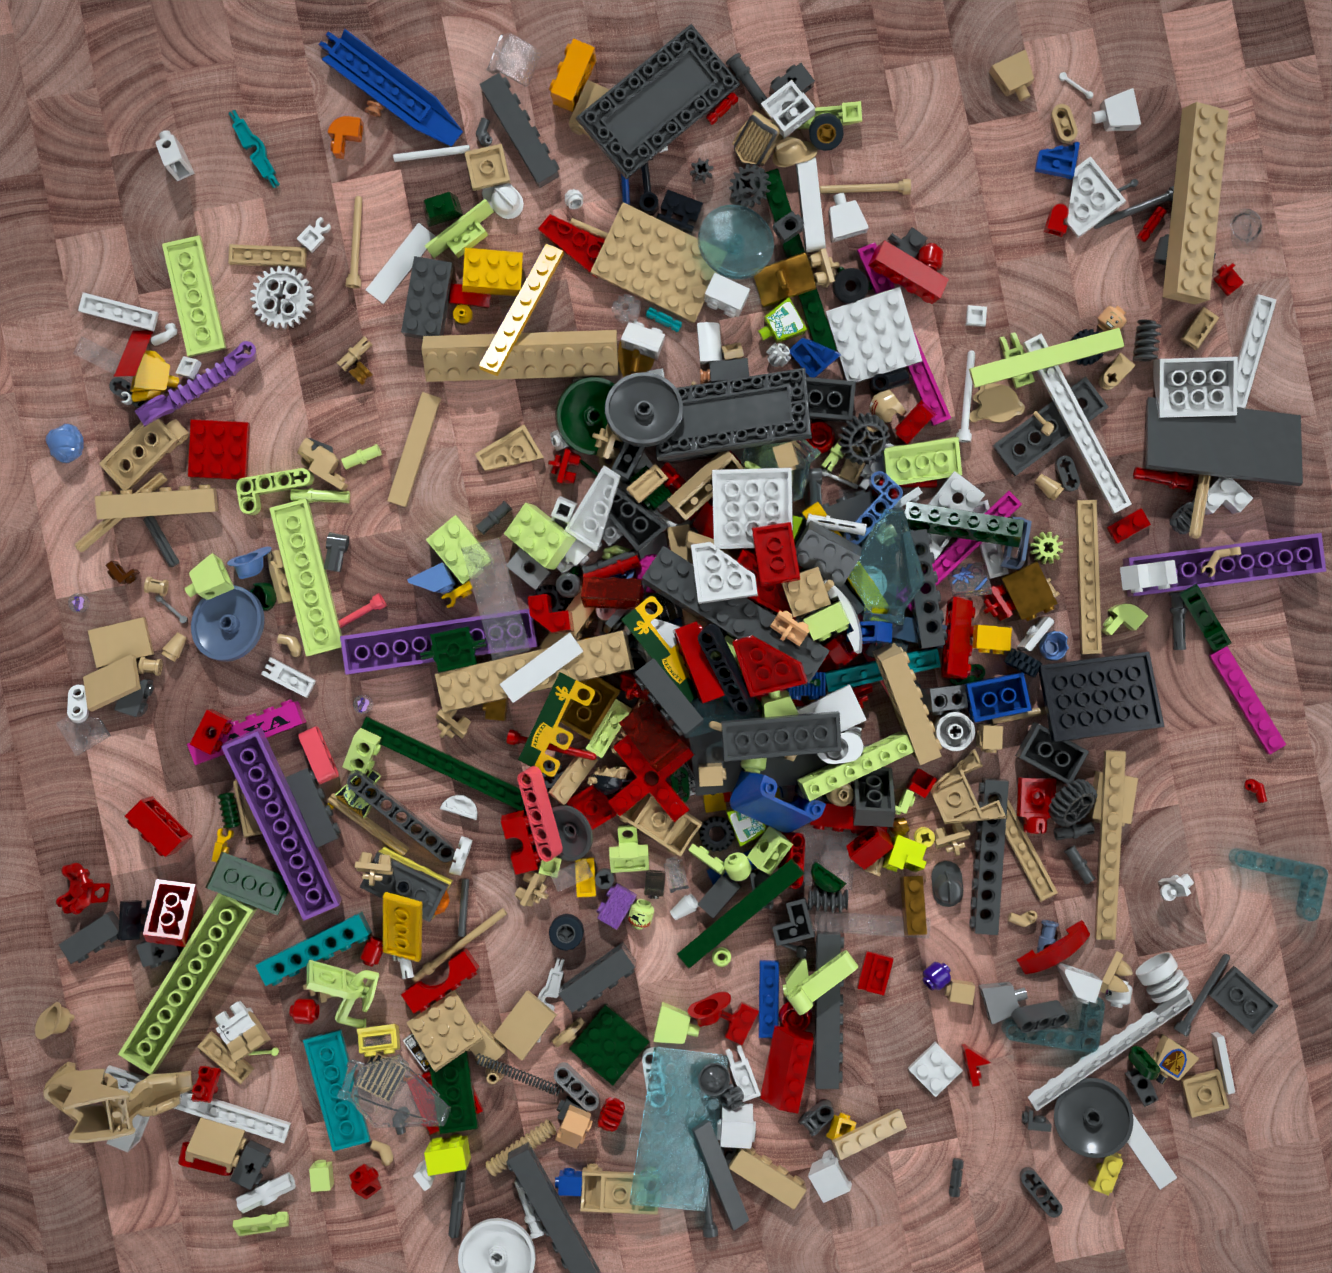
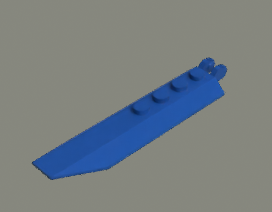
M344 29L341 38H337L329 31L327 32V38L334 42L335 45L331 48L323 41H320L318 44L329 53V55L322 58L324 62L413 129L450 147L454 145L463 131L437 97L346 29Z

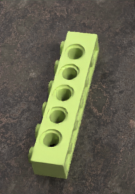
M899 731L863 748V752L857 760L848 763L829 764L797 779L804 798L812 801L913 753L914 749L908 735Z

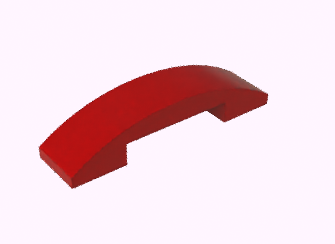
M1080 920L1067 928L1068 935L1037 954L1031 950L1018 958L1017 962L1024 974L1046 970L1074 954L1090 936L1084 921Z

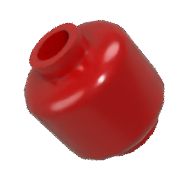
M929 243L919 250L918 261L938 271L943 266L944 252L937 244Z
M297 999L294 1005L290 1006L289 1014L296 1024H312L319 1018L320 1007L313 999Z

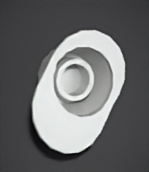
M510 183L485 188L482 191L483 199H486L491 208L502 218L513 219L523 210V198Z
M845 732L841 733L842 751L817 753L822 761L829 764L848 763L857 760L861 756L864 745L858 735Z

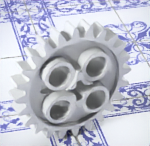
M278 266L277 271L271 267L270 274L263 271L265 277L258 276L257 278L260 282L253 283L257 289L250 291L255 295L250 300L256 302L252 305V308L258 309L255 314L261 316L260 320L262 322L267 321V325L270 327L274 323L276 329L279 328L280 324L283 329L287 328V324L294 328L295 321L301 324L299 318L307 319L304 315L305 312L311 313L307 307L313 305L309 299L313 298L314 295L308 293L312 290V287L306 286L309 281L307 279L302 280L304 275L302 273L297 275L296 269H293L290 273L288 266L285 267L284 271L280 266ZM278 282V288L271 291V285ZM297 286V292L290 294V288ZM283 295H285V296H286L285 299H281V301H280V300H279V297H282ZM274 301L275 306L272 309H267L268 303ZM288 305L294 306V309L291 313H286V307Z

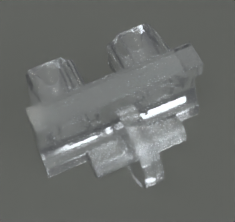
M677 856L667 858L664 868L670 893H674L676 890L688 889L689 885L682 859L678 860Z

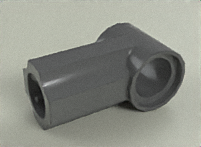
M821 468L802 469L801 478L802 486H804L805 506H811L817 501L822 505Z
M329 532L326 540L327 554L324 569L341 572L344 553L347 552L349 545V536Z

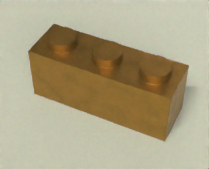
M923 876L901 877L904 935H927Z

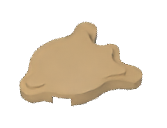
M995 383L980 386V390L972 398L974 402L979 404V407L970 413L969 421L973 423L986 419L994 423H1004L1014 416L1021 415L1025 410V406L1020 402L1015 391L1009 386Z

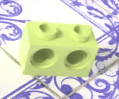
M360 728L353 737L342 767L350 771L359 770L364 774L367 771L371 772L375 764L373 760L374 755L377 756L381 749V745H379L381 737Z

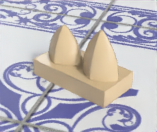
M1118 951L1102 980L1100 991L1106 993L1107 989L1120 993L1129 992L1127 985L1114 975L1129 976L1133 974L1130 966L1122 960L1124 955Z

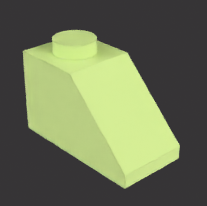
M800 958L785 978L786 984L782 985L784 996L792 988L809 977L806 958Z

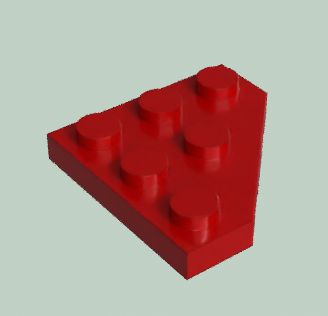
M755 636L743 637L732 642L750 697L803 685L808 682L800 661Z

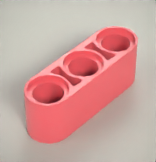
M318 726L299 733L300 742L319 784L339 777L336 765Z

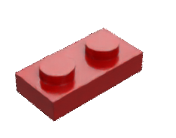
M1139 508L1106 528L1115 544H1118L1151 524L1142 508Z

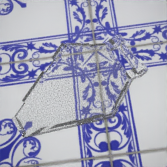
M399 1054L366 1064L354 1059L348 1060L347 1073L342 1089L339 1090L337 1097L350 1101L373 1128L444 1126L446 1124L451 1106H448L439 1097L440 1094L420 1074L417 1075ZM355 1070H359L352 1091L349 1092Z

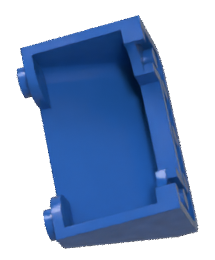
M741 771L730 799V806L733 810L785 833H791L818 819L823 814L826 806L825 803L819 800L808 801L794 796L792 802H784L775 797L777 783L774 779L763 774Z

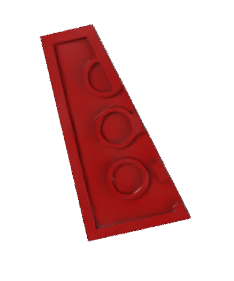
M551 214L538 228V231L562 249L589 273L591 272L605 242L604 239L597 238L589 234V232L576 228L572 224Z

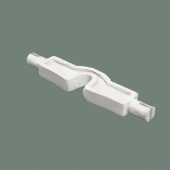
M557 957L555 967L550 970L546 986L542 988L538 995V999L553 1011L555 1006L547 1003L545 998H557L559 996L558 993L564 974L561 970L565 961L562 958L559 965V957Z

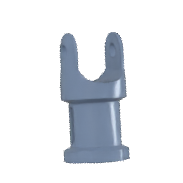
M1042 920L1043 927L1041 936L1038 939L1037 953L1042 951L1045 945L1049 944L1050 946L1056 942L1055 932L1059 923Z

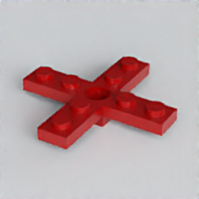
M629 734L613 746L615 751L637 776L635 780L608 801L619 816L623 815L649 792L674 822L690 810L666 781V778L695 755L683 740L654 764H652ZM649 771L656 772L659 777L658 782L654 785L647 783L645 780V775Z

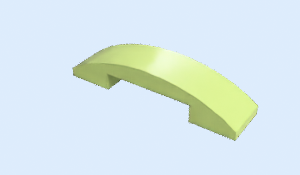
M861 101L842 103L840 106L815 108V115L797 129H809L813 119L824 113H830L838 117L843 126L862 122Z

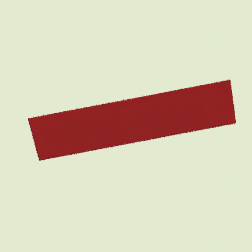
M132 331L114 377L136 376L153 331Z

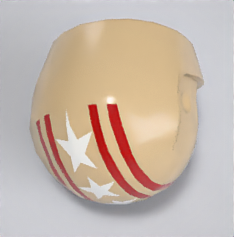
M890 389L874 395L869 406L871 415H877L880 419L884 420V423L892 422V417L896 413L902 416L907 413Z

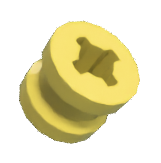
M920 827L914 833V840L930 847L935 841V835L929 828Z

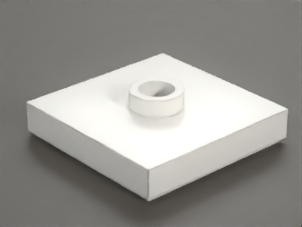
M1041 617L1035 625L1029 628L1026 632L1027 635L1017 647L1021 651H1032L1054 624V620L1050 617Z

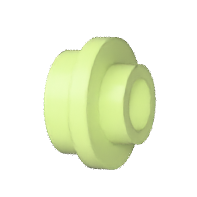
M724 947L716 948L712 953L714 964L719 967L728 965L731 961L730 951ZM720 953H723L725 955V958L723 960H720L718 958V955Z

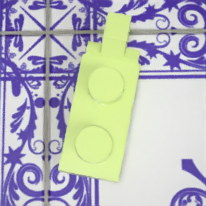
M278 1212L272 1215L262 1214L259 1217H243L239 1220H233V1228L238 1236L276 1231V1228L289 1226L288 1212Z

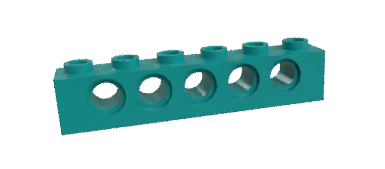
M360 912L259 962L255 966L264 985L272 984V986H275L283 981V977L289 975L291 978L300 973L299 969L305 966L307 968L309 960L317 961L323 958L325 961L335 956L334 952L338 950L341 952L348 950L352 947L351 944L356 941L358 944L369 939L368 935L372 933V930L363 912ZM345 929L353 931L352 938L345 935ZM329 937L336 940V946H331L328 943ZM311 946H316L319 949L318 955L311 952ZM295 954H297V955H299V956L301 957V959H302V962H301V963L295 962V960H294V955H295ZM277 963L284 965L285 969L283 972L277 969Z

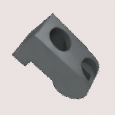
M1136 1068L1125 1073L1144 1107L1158 1101L1156 1091L1149 1079L1145 1078Z

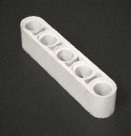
M814 157L812 160L796 164L806 253L817 252L820 249L826 248L817 163Z

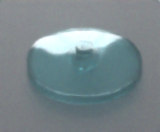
M725 205L714 209L704 219L698 233V246L703 259L715 272L732 279H747L759 274L767 266L773 254L774 239L770 227L758 213L740 205Z

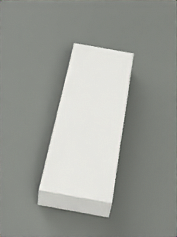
M1214 1032L1211 1033L1217 1067L1221 1074L1225 1092L1233 1094L1235 1093L1225 1038L1220 1033Z

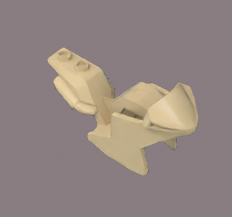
M67 1062L47 1081L43 1095L46 1100L77 1122L68 1137L69 1142L89 1143L134 1134L136 1129L133 1127L132 1120L137 1114L143 1117H154L177 1107L181 1102L180 1094L193 1089L191 1071L151 1074L138 1082L132 1091L128 1093V1091L119 1089L117 1079L105 1073V1069L78 1071L76 1070V1063ZM102 1102L103 1106L92 1105V1103Z

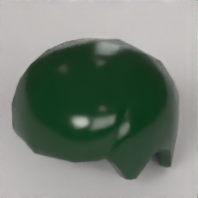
M254 583L253 586L255 587L250 592L258 598L263 611L271 610L277 600L274 588L269 583Z

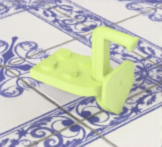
M309 960L307 964L306 988L314 992L329 994L332 997L343 998L335 1014V1020L348 1026L366 1028V1018L362 1020L349 1017L348 1015L355 1000L359 997L362 998V1011H368L374 998L379 973L364 970L355 974L349 970ZM364 978L368 979L366 984L363 982Z

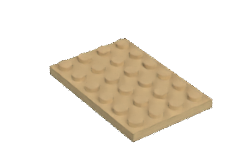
M623 202L590 273L694 324L705 301V292L714 273H718L727 253Z

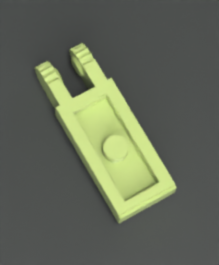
M1015 332L1010 334L1011 341L1015 347L1009 350L1004 336L999 338L1005 359L1025 354ZM1032 372L1012 378L1015 389L1035 382Z

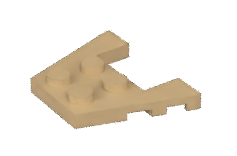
M975 749L964 760H961L954 769L940 778L930 790L945 824L1006 818L999 800L980 808L965 777V774L983 767Z

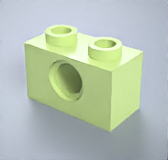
M769 826L747 858L758 869L771 875L793 844L781 832Z

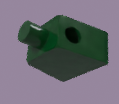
M451 192L436 195L423 201V209L429 227L463 216L458 197Z

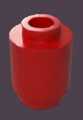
M373 936L367 940L360 957L363 960V964L373 967L374 964H379L383 954V940Z

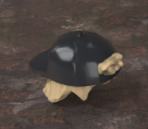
M606 765L602 766L601 769L596 767L595 773L591 774L587 783L589 785L593 784L594 788L604 793V795L615 794L621 790L624 783H631L633 781L627 780V775L631 769L617 765L610 769Z

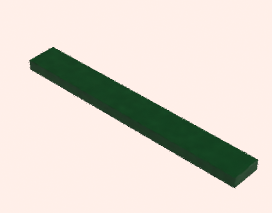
M793 858L790 859L677 953L679 958L690 969L804 874L803 870Z

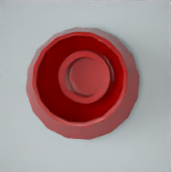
M823 421L811 422L812 438L802 440L804 447L815 454L827 452L835 441V433L832 427Z
M790 1002L784 1004L779 1011V1020L785 1028L803 1031L812 1019L811 1009L803 1015H799Z

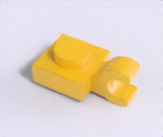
M468 581L452 592L444 594L441 598L446 599L450 597L451 603L447 605V608H452L456 604L457 598L462 597L464 599L472 594L471 590L475 589L472 582Z
M223 828L218 829L212 862L218 861L222 851L229 853L227 840L233 837V830H229L228 836H224Z

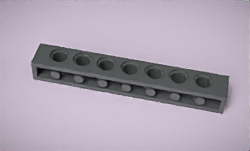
M982 778V783H979L978 792L981 794V802H978L979 807L990 804L988 797L991 794H996L997 800H999L1007 816L1009 781L1006 779ZM1006 818L995 819L990 823L987 820L976 822V832H979L978 840H975L977 859H974L973 862L976 878L972 879V890H975L974 897H971L973 916H970L969 926L975 934L998 935ZM993 832V840L987 842L985 840L986 834ZM992 852L993 857L988 861L984 860L985 853ZM991 871V877L984 880L983 873ZM990 890V896L983 899L981 897L982 892ZM984 909H988V916L984 918L980 917V912Z

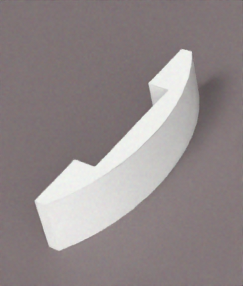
M833 586L827 593L833 602L838 599L840 600L854 630L848 633L847 636L854 651L859 654L862 652V631L858 616L846 596L837 587Z

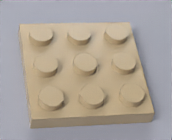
M456 990L451 991L441 1000L435 1002L425 1011L407 1022L435 1072L484 1039Z

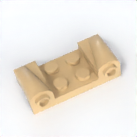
M650 792L623 815L618 817L622 822L630 823L667 847V851L671 854H677L680 857L702 825L700 820L689 813H685L674 822Z
M587 1164V1167H584L582 1171L581 1211L658 1215L660 1171L656 1170L654 1166H645L644 1169L640 1170V1173L602 1171L598 1164Z

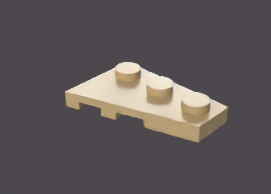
M522 425L475 454L485 471L544 458L525 425Z

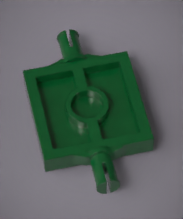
M467 626L430 634L432 648L430 651L420 652V656L428 655L421 657L422 660L433 658L439 673L476 665V648L487 647V643L479 644L486 642L485 638L474 641L471 637L470 628Z

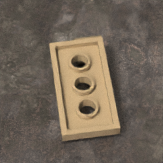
M158 418L145 427L140 422L99 465L122 490H131L166 453H171L177 446L185 442L190 433L177 419L165 425ZM152 433L156 436L154 444L149 442V436ZM139 446L143 449L141 457L136 455V449ZM125 460H128L130 462V468L128 470H125L123 468V462Z

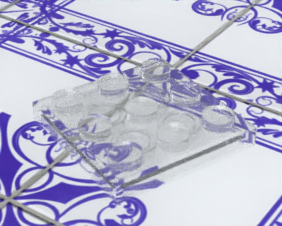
M801 827L799 833H802L805 837L802 885L819 887L811 874L812 864L816 861L847 883L842 888L843 890H852L855 862L849 858L846 845L857 838L858 834L849 831L837 832L830 829L819 830L811 827Z

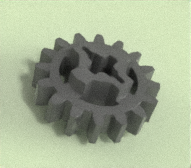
M746 164V169L739 167L740 172L733 173L736 178L730 179L733 186L729 187V189L734 191L731 197L736 199V203L744 207L749 205L753 208L755 203L760 205L761 198L767 199L764 195L765 192H770L767 186L771 185V182L766 180L769 178V175L764 173L765 170L763 168H759L755 164L753 166Z

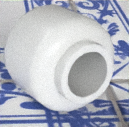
M1122 980L1127 985L1129 992L1120 993L1107 989L1105 998L1111 1002V1006L1122 1008L1123 1005L1130 1004L1132 986L1128 985L1129 981Z

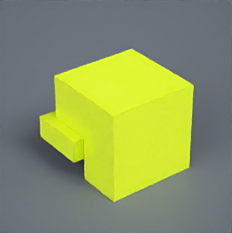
M900 835L891 838L894 848L886 854L883 868L894 872L905 868L915 873L925 868L927 861H924L923 857L927 848L926 845Z

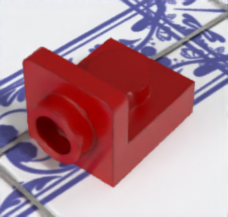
M1234 263L1229 266L1224 264L1216 271L1218 275L1213 278L1227 296L1244 283L1233 269L1235 267Z

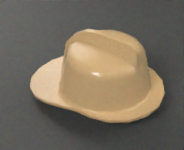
M789 136L781 139L776 144V151L773 154L772 160L778 167H789L812 160L817 155L818 150L811 142Z
M59 1002L54 1003L39 1016L35 1027L36 1037L42 1040L51 1034L65 1032L69 1024L75 1019V1016L70 1014L67 1008L61 1007Z

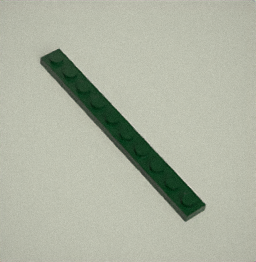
M778 168L764 172L769 175V178L766 180L771 182V185L767 186L770 192H765L774 223L792 212ZM792 223L784 225L790 231L795 228ZM799 234L785 244L781 242L786 259L805 252ZM817 287L814 290L798 295L812 340L837 351Z
M366 716L361 728L381 737L380 745L520 811L524 810L526 813L519 787Z

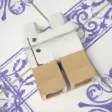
M241 1001L236 1002L230 1007L235 1015L232 1018L228 1016L226 1011L215 1017L219 1026L216 1030L218 1034L220 1033L222 1040L230 1050L231 1058L234 1062L242 1060L271 1040L257 1017L253 1014L252 1009L246 1008Z

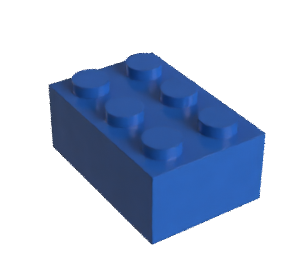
M1023 672L965 684L968 711L972 722L1032 711Z

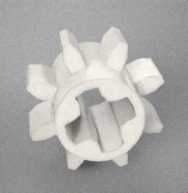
M774 343L766 351L769 354L767 360L774 367L779 365L783 367L791 359L788 356L790 353L789 348L782 343L778 345Z

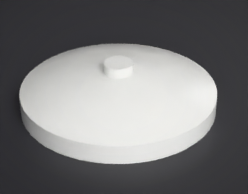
M503 1218L487 1219L473 1226L463 1238L458 1254L460 1273H533L536 1261L535 1247L526 1230L519 1224Z

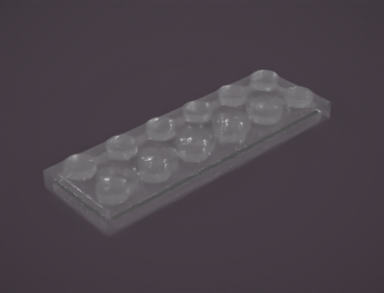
M500 538L461 548L492 660L531 650Z

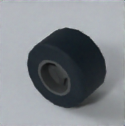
M572 914L559 915L553 920L549 928V938L556 948L565 951L577 947L582 941L584 934L582 922Z

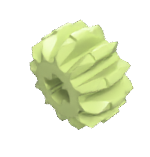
M1042 532L1040 533V538L1035 536L1033 539L1036 543L1030 544V547L1035 548L1030 553L1037 554L1034 560L1038 561L1041 559V564H1046L1047 561L1049 564H1052L1054 559L1059 560L1060 556L1057 553H1063V549L1058 548V546L1063 545V542H1056L1059 536L1055 535L1052 538V532H1048L1047 535ZM1049 544L1048 549H1049L1050 551H1046V552H1045V551H1044V549H1045V546H1044V545Z

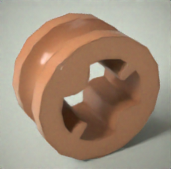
M367 101L368 107L365 108V111L373 116L381 117V110L384 109V106L374 101Z
M700 369V384L710 383V369H707V371Z

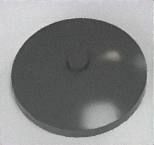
M641 372L622 378L611 388L606 398L605 415L608 426L619 439L630 445L648 447L666 441L677 431L683 416V403L679 391L669 380L654 373Z
M1084 1078L1058 1097L1054 1109V1122L1060 1138L1071 1150L1085 1157L1103 1158L1115 1154L1127 1143L1133 1130V1111L1127 1097L1118 1087L1103 1079Z

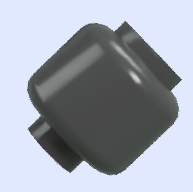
M564 573L556 581V590L562 597L574 598L581 591L582 581L575 574Z

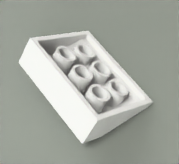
M1238 357L1153 360V381L1158 418L1237 415Z

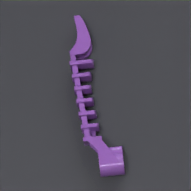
M249 341L242 342L235 350L224 357V362L221 364L215 363L214 368L211 370L209 368L205 369L206 373L202 375L197 374V378L192 381L190 379L187 380L186 385L182 386L179 384L176 391L173 392V390L169 389V395L166 397L164 395L156 396L135 410L144 427L158 418L182 408L181 406L186 403L189 404L191 400L199 398L205 392H209L211 388L217 387L223 381H227L228 378L235 376L242 368L254 362L257 357L254 344ZM247 350L248 352H251V354L248 355L247 353H244V351Z

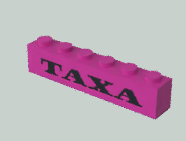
M292 699L280 703L282 707L274 709V706L264 709V714L257 716L255 713L245 717L246 721L239 723L238 720L231 722L232 728L228 735H224L222 742L225 743L262 727L266 738L304 724L306 719L299 702H292ZM213 729L209 731L210 736L214 738L216 736V730ZM190 743L187 744L195 765L225 755L222 748L216 754L209 755L189 745Z

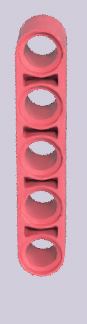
M531 766L521 772L517 780L538 855L543 861L548 862L561 854L563 847L542 772L538 767Z

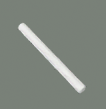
M464 145L393 154L394 162L464 154L466 151H470V146Z

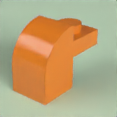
M343 116L334 120L329 126L328 134L334 139L331 141V152H333L336 158L344 159L346 140L362 142L364 123L361 118Z

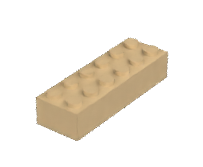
M895 643L872 651L903 733L908 735L914 752L911 753L919 765L942 757L940 753L942 746L939 739H936L933 734L936 730L932 721H929L927 717L929 715L927 706L920 699L923 698L920 688L914 682L917 680L914 671L910 670L907 664L910 663L907 653Z

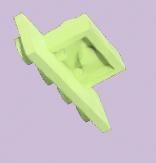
M486 199L481 201L428 242L425 247L431 256L435 258L449 247L457 258H460L464 255L465 248H473L486 238L488 233L480 223L494 213Z

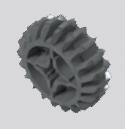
M859 413L858 418L852 416L853 421L846 420L847 426L841 427L844 432L838 434L841 438L838 441V444L841 446L840 451L852 463L857 462L859 465H862L864 462L869 465L870 459L876 462V456L882 457L881 452L885 450V445L890 444L887 439L890 437V433L887 431L888 426L884 423V420L870 413H866V415ZM867 426H874L876 432L869 431ZM852 446L860 447L861 451H854Z
M1084 779L1072 780L1070 784H1065V787L1060 788V791L1055 793L1056 796L1051 799L1052 803L1049 804L1048 810L1049 816L1062 827L1073 826L1090 813L1098 794L1088 781Z

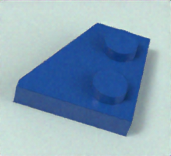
M1074 142L1070 146L1063 147L1061 145L1054 149L1040 150L1037 154L1034 172L1072 179L1074 177L1080 142Z
M804 337L789 349L794 359L802 368H805L809 377L816 378L841 356L839 352Z

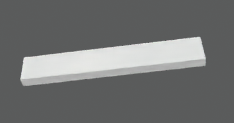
M1259 294L1255 297L1238 356L1237 408L1246 407L1277 299Z

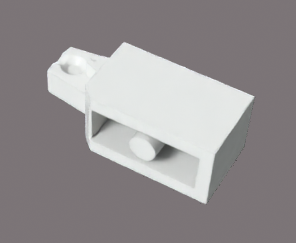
M576 538L556 568L563 574L567 573L574 566L578 567L579 564L583 566L590 559L588 555L592 551H596Z

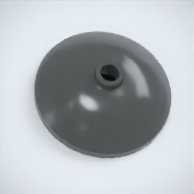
M558 805L553 807L552 811L563 847L561 854L557 857L567 861L581 859L590 851L593 842L592 829L588 820L580 811L571 806Z

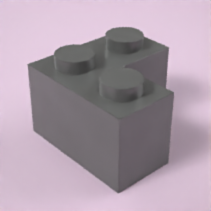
M806 897L788 901L786 906L790 921L776 924L772 927L777 946L812 938L816 935Z

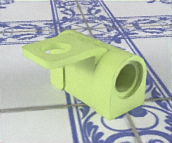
M633 825L618 826L619 846L609 847L611 873L649 870L648 844L638 845L637 828ZM626 830H630L633 832V835L630 837H625L622 835V833Z

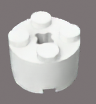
M945 712L943 715L938 716L934 723L936 732L933 734L936 739H939L943 748L951 751H960L968 747L974 739V724L962 713ZM953 726L954 728L958 729V731L954 733V736L950 733V730L953 729Z

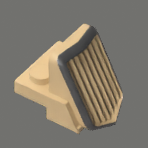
M755 110L739 130L732 145H734V151L741 163L764 165L773 154L776 144L783 139V136L780 134V129L772 121Z

